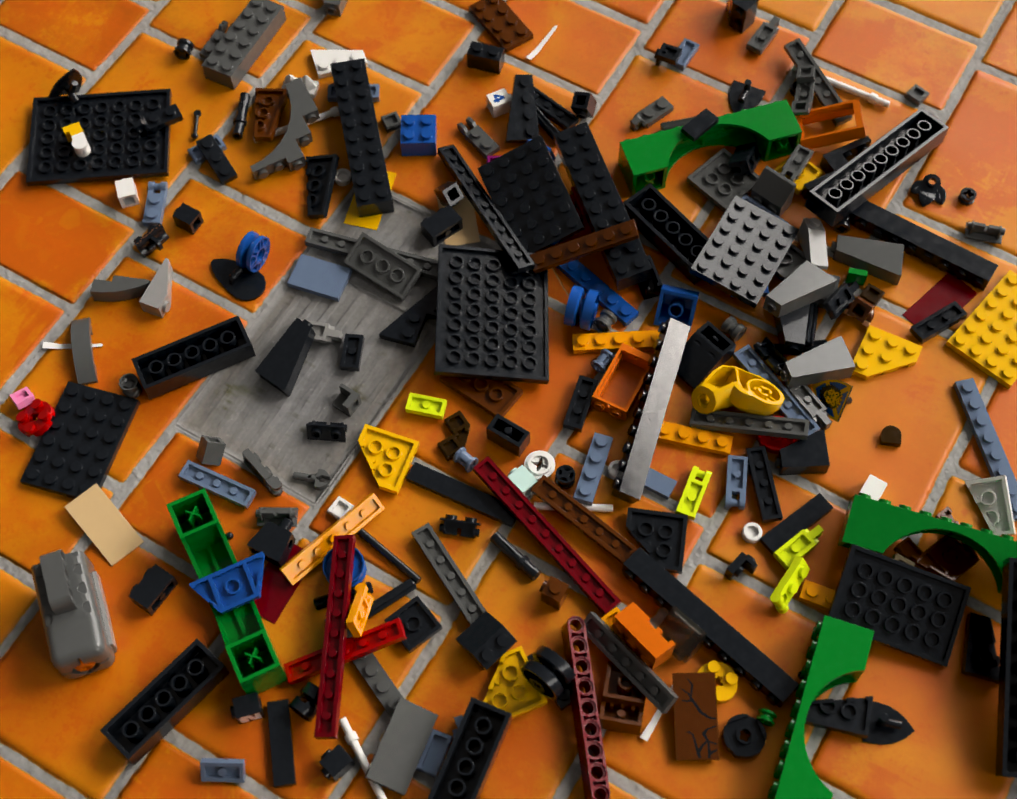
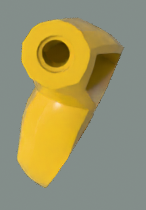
M721 365L713 370L694 389L691 396L694 408L702 414H709L735 406L740 411L764 416L777 412L785 399L783 393L775 385L761 376L736 366Z

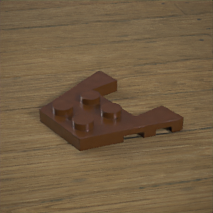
M949 506L935 516L938 519L940 516L952 519V523L959 524L951 515L952 510ZM946 535L924 552L909 537L893 549L896 553L909 559L926 571L952 581L957 580L980 560L971 547Z

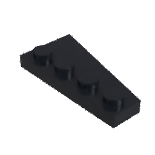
M515 75L505 143H526L528 139H534L539 136L533 76Z
M337 154L306 157V175L308 176V183H306L308 190L307 214L310 219L327 218L339 162Z

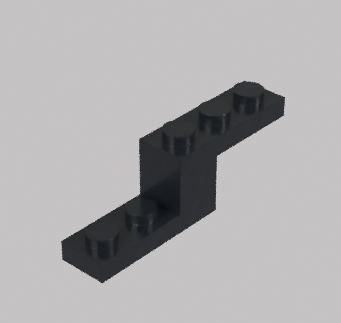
M867 135L864 138L824 154L820 167L826 175L805 183L801 193L802 197L807 199L810 190L848 163L853 157H856L868 148L871 143L869 136Z

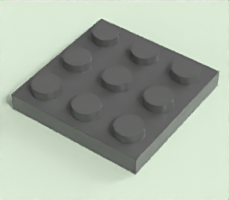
M725 148L721 149L687 177V182L723 212L727 210L735 195L740 198L745 194L748 195L759 178V175L755 172L750 176L748 174L742 176L734 175L736 171H741L739 167H729L728 162L733 154Z

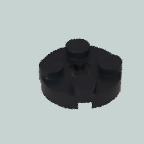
M739 714L729 719L723 729L722 737L726 749L735 758L748 759L755 757L761 752L765 746L767 735L765 727L758 719H754L747 714ZM741 731H744L745 734L749 733L748 741L744 742V740L739 738Z

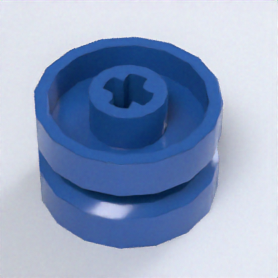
M574 285L568 298L564 325L574 327L579 320L580 329L590 331L598 311L600 291L590 289L585 296L584 288Z

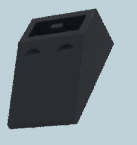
M707 321L686 342L677 375L691 388L695 389L713 370L723 365L733 356L736 344L711 322Z

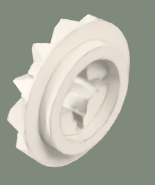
M538 450L526 457L524 467L536 479H540L543 475L551 477V474L555 471V460L548 452ZM542 460L543 467H541L540 470L537 471L536 465H538L539 462H541Z

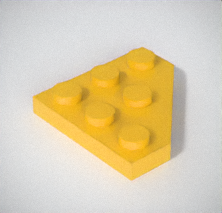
M869 325L853 360L856 366L853 375L868 380L882 373L884 375L897 371L898 368L913 366L916 364L923 346Z
M365 424L358 438V443L377 485L381 490L398 495L420 445L419 441Z
M522 645L505 652L501 656L486 697L483 700L487 704L511 713L513 719L547 704L545 696L537 691L521 673V667L528 660Z

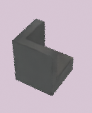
M341 384L339 386L341 393L332 405L351 417L362 403L360 394Z
M202 435L196 457L202 464L220 466L226 444L220 437Z

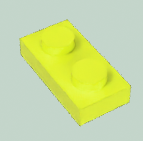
M410 392L405 412L443 420L447 400Z

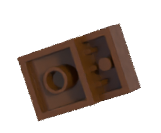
M608 661L599 714L601 729L640 735L646 696L611 661Z

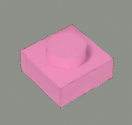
M27 386L9 395L18 410L27 407L35 400L34 395Z

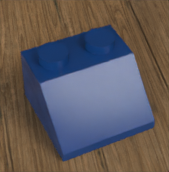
M663 284L654 325L660 326L662 322L671 317L692 327L700 292Z

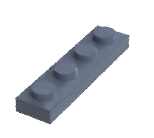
M594 433L573 496L579 503L592 506L611 449L613 437Z
M187 460L178 475L179 479L198 488H205L207 492L245 509L249 508L257 494L255 489L190 460Z

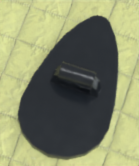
M214 259L211 262L212 271L217 280L236 299L252 301L260 297L265 291L266 281L259 271L255 273L250 272L247 268L238 266L236 261L228 259Z

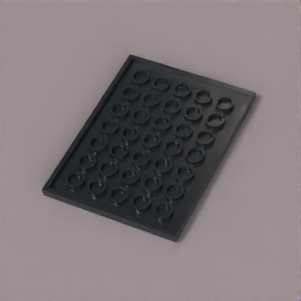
M171 89L76 95L80 100L78 104H73L69 96L33 99L26 176L28 186L120 180L130 177L135 179L169 176L171 125L153 133L145 131L137 135L132 123L146 115L171 106ZM76 122L80 123L91 148L88 156L79 157L76 155L72 141L68 142L62 129L63 127Z
M439 244L434 375L548 384V270L536 274L533 270L517 273L502 250Z

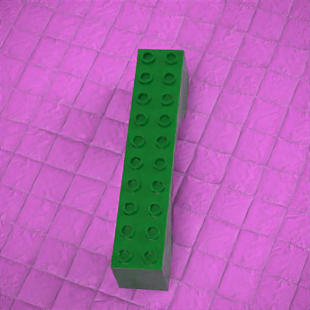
M787 99L719 116V122L695 142L681 132L683 126H677L665 131L661 130L657 133L642 135L620 142L618 165L631 196L650 183L657 190L665 188L667 176L674 164L686 154L703 147L719 145L737 148L739 145L756 142L761 160L764 162L791 155L800 143L802 130Z
M205 488L166 504L199 579L237 563ZM252 601L225 614H221L210 604L222 634L226 651L245 693L257 692L259 694L287 681L284 669L255 602Z
M865 493L855 494L850 499L838 546L850 548L851 544H855L883 554L895 541L910 535L921 533L946 535L963 542L979 554L993 574L998 593L1002 594L1003 560L1009 557L1017 558V541H1014V537L1001 534V537L993 535L992 530L984 528L976 530L972 528L973 525L960 522V525L952 523V519L940 516L938 519L932 517V513L920 510L919 513L911 511V507L899 504V507L891 505V501L885 499L873 500L870 499V495Z
M824 615L822 621H817L811 635V645L806 653L807 661L800 675L804 679L801 680L800 685L797 687L795 697L798 699L793 704L789 716L793 719L790 720L786 727L784 737H787V739H785L779 752V757L782 760H779L778 765L775 767L773 778H776V781L770 786L768 799H832L833 793L819 779L807 755L804 737L806 716L813 700H816L824 692L842 684L858 681L866 667L874 635L873 630Z

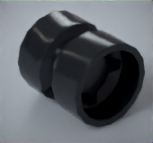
M308 681L300 690L301 696H296L289 707L300 717L311 722L317 712L319 687Z

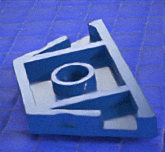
M259 552L189 583V586L221 614L230 612L261 598L265 555L263 552Z

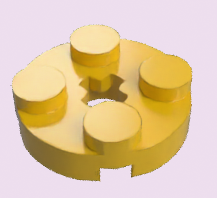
M716 660L703 665L698 673L715 672V679L721 680L722 686H716L717 704L730 701L738 688L737 674L729 665Z

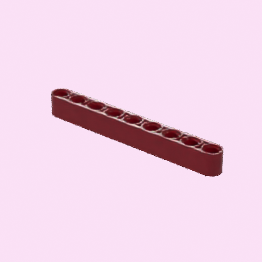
M572 616L563 624L561 633L565 661L571 666L576 675L569 684V690L571 693L585 799H596L594 792L600 794L601 799H610V787L586 626L581 617ZM570 625L575 626L577 631H573ZM573 645H576L580 651H576ZM576 665L582 668V672L576 669ZM579 685L584 687L585 693L579 690ZM582 706L588 709V714L583 712ZM585 727L591 730L592 735H588L585 732ZM588 748L594 751L595 757L590 756ZM591 770L597 773L598 779L592 776Z

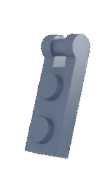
M148 182V193L142 221L144 226H156L159 223L162 225L168 193L167 182Z
M728 455L724 508L738 507L739 510H745L748 457ZM732 494L739 495V499H732Z

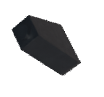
M819 430L808 435L807 440H798L780 449L778 456L775 457V468H779V475L827 473L830 462L825 431Z

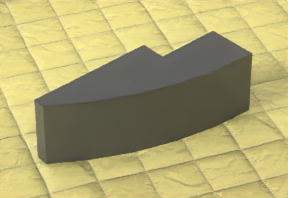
M116 275L113 276L112 281L94 279L90 293L94 301L117 302L142 297L150 284V280Z

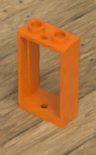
M859 99L811 109L809 115H796L797 122L802 130L799 144L808 149L866 137ZM855 114L856 127L809 137L804 135L803 125Z
M622 343L593 393L591 405L599 411L610 413L616 419L626 421L638 399L640 391L644 387L643 379L649 371L650 366H648L651 355ZM622 360L646 370L625 408L601 398Z

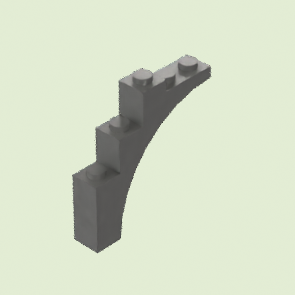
M300 77L285 83L286 93L291 104L289 125L277 147L263 160L250 166L255 180L264 179L269 174L282 171L287 166L291 172L299 170L306 165L305 157L300 147L307 146L313 142L312 134L307 124L315 122L320 117L318 108Z

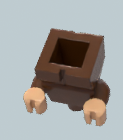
M858 296L844 310V314L853 318L856 317L855 319L867 328L874 318L873 308L875 306Z

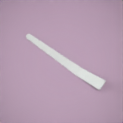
M556 25L540 42V44L535 48V50H533L525 58L532 60L540 52L542 47L545 45L550 36L556 30Z
M43 342V348L72 349L71 344ZM92 344V347L103 346V344Z
M658 709L640 736L645 741H648L662 715Z

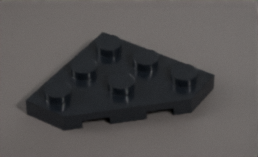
M628 507L626 530L649 556L669 573L682 574L688 515Z

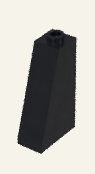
M810 304L779 318L773 315L782 353L795 356L802 354L805 345Z
M298 318L294 320L255 370L262 379L288 397L292 393L316 335L312 329L313 325L305 319L303 321Z

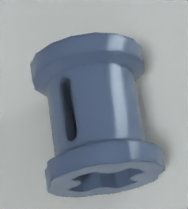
M603 348L598 358L591 362L594 370L604 374L606 367L615 356L611 351Z
M461 447L453 456V461L461 464L468 473L473 470V467L479 461L477 457H473L466 452L465 447Z

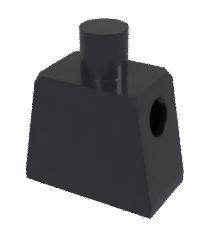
M286 517L282 519L279 525L270 521L267 522L248 542L249 550L254 554L263 552L265 560L281 568L286 564L295 544V538L289 532L294 523Z

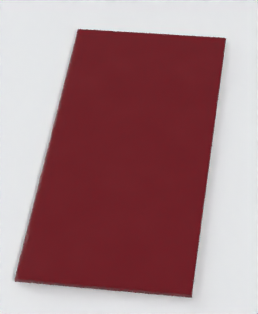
M947 273L902 316L915 325L954 301L963 308L978 293L954 275Z
M294 544L286 563L303 548ZM268 562L263 570L261 598L254 600L260 616L275 624L302 579L296 584L291 585L279 570L280 568Z

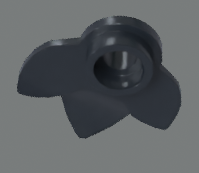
M935 174L926 175L923 180L914 182L910 189V193L919 194V202L922 207L927 206L933 200L943 205L946 199V191L941 186L940 178ZM929 180H933L935 184H930Z

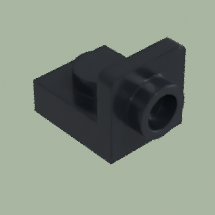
M663 43L661 48H658L655 53L656 65L660 66L662 61L676 65L682 54V49Z
M741 552L727 567L724 576L731 580L734 576L739 577L745 569L753 574L758 565L752 556Z

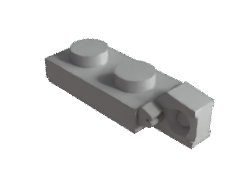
M307 320L313 325L312 329L316 333L313 341L321 343H331V341L342 342L344 336L342 331L335 330V327L330 326L329 323Z

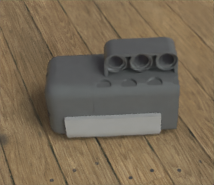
M59 549L39 556L40 563L33 565L31 571L52 665L68 679H76L112 666L115 661V653L118 650L101 578L95 571L94 565L82 551L65 554Z

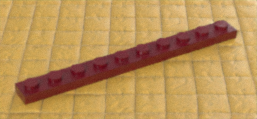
M489 456L473 467L474 473L604 615L621 603V600Z
M354 535L334 536L314 732V738L317 740L338 739L348 630L346 618L350 608L356 542Z

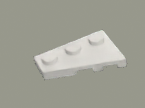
M310 50L319 79L332 76L330 65L332 63L364 58L365 65L368 67L363 50Z
M1001 475L966 481L965 484L983 514L987 525L993 531V535L1000 537L1001 534L1016 535L1007 476Z

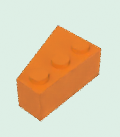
M632 602L614 615L612 626L617 634L623 635L626 639V644L633 651L635 650L639 658L653 671L671 657L676 643L672 640L668 642L661 635L663 631L659 627L655 629L649 622L650 618Z

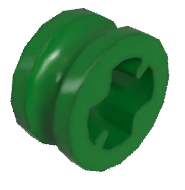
M760 708L758 710L760 715L756 719L765 726L773 727L775 724L773 720L777 718V714L771 710Z

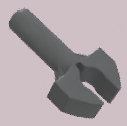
M318 469V472L314 475L300 472L293 473V479L312 482L314 489L320 491L326 489L329 485L327 482H320L319 480L322 478L331 480L329 474L323 469Z

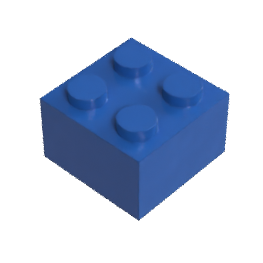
M401 115L400 145L402 156H437L436 115Z

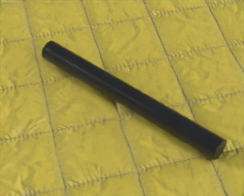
M362 528L358 532L362 539L407 577L412 579L414 583L418 584L422 578L367 531Z

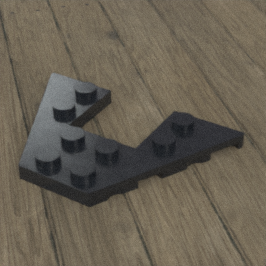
M437 286L379 334L380 339L415 348L427 318L436 320Z

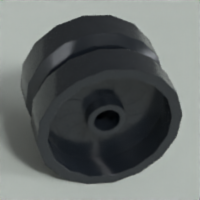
M539 646L533 653L534 660H527L521 667V673L537 691L549 699L557 700L563 693V686H568L576 675L571 666L555 651L545 646Z

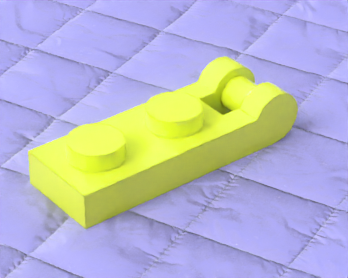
M693 466L675 514L688 515V519L694 521L712 476L711 471L707 470L705 472L699 470V467ZM695 478H701L703 481L696 480Z
M795 557L770 596L771 602L780 614L788 611L790 600L797 593L799 586L810 571L803 557Z

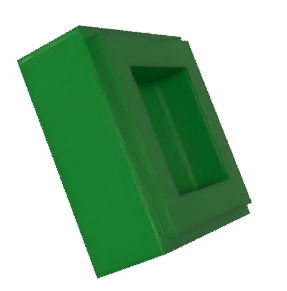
M849 268L845 283L857 281L858 285L864 286L868 271Z

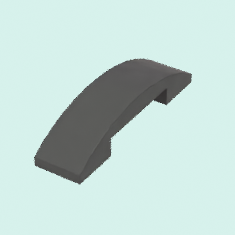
M815 65L798 66L795 98L791 105L794 115H809L815 89Z
M90 317L71 321L73 361L77 381L81 385L98 382L91 338L93 333Z

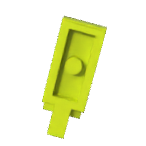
M819 524L811 531L807 528L805 530L802 529L773 553V557L787 570L796 556L804 557L820 542L818 538L823 534L824 529Z

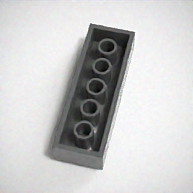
M251 0L203 62L202 68L205 77L235 90L286 21L284 6L270 0Z

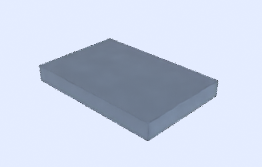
M301 254L287 285L288 287L339 302L352 274V269Z

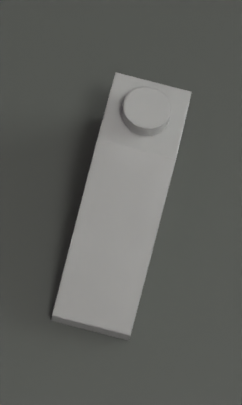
M803 218L797 238L806 260L820 269L827 270L828 256L824 226L821 220L817 218Z
M167 258L164 259L139 300L144 312L161 318L170 310L172 299L173 268Z

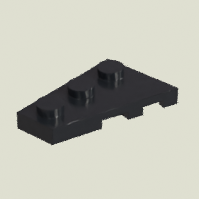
M972 612L967 614L961 673L999 684L1000 658L996 654L994 645L996 640L990 617Z
M873 696L857 699L852 697L842 700H813L808 710L805 724L867 739Z

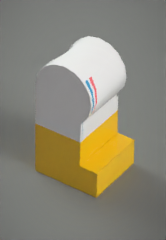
M76 122L62 128L68 142L72 141L76 155L79 157L88 156L91 148L80 123Z

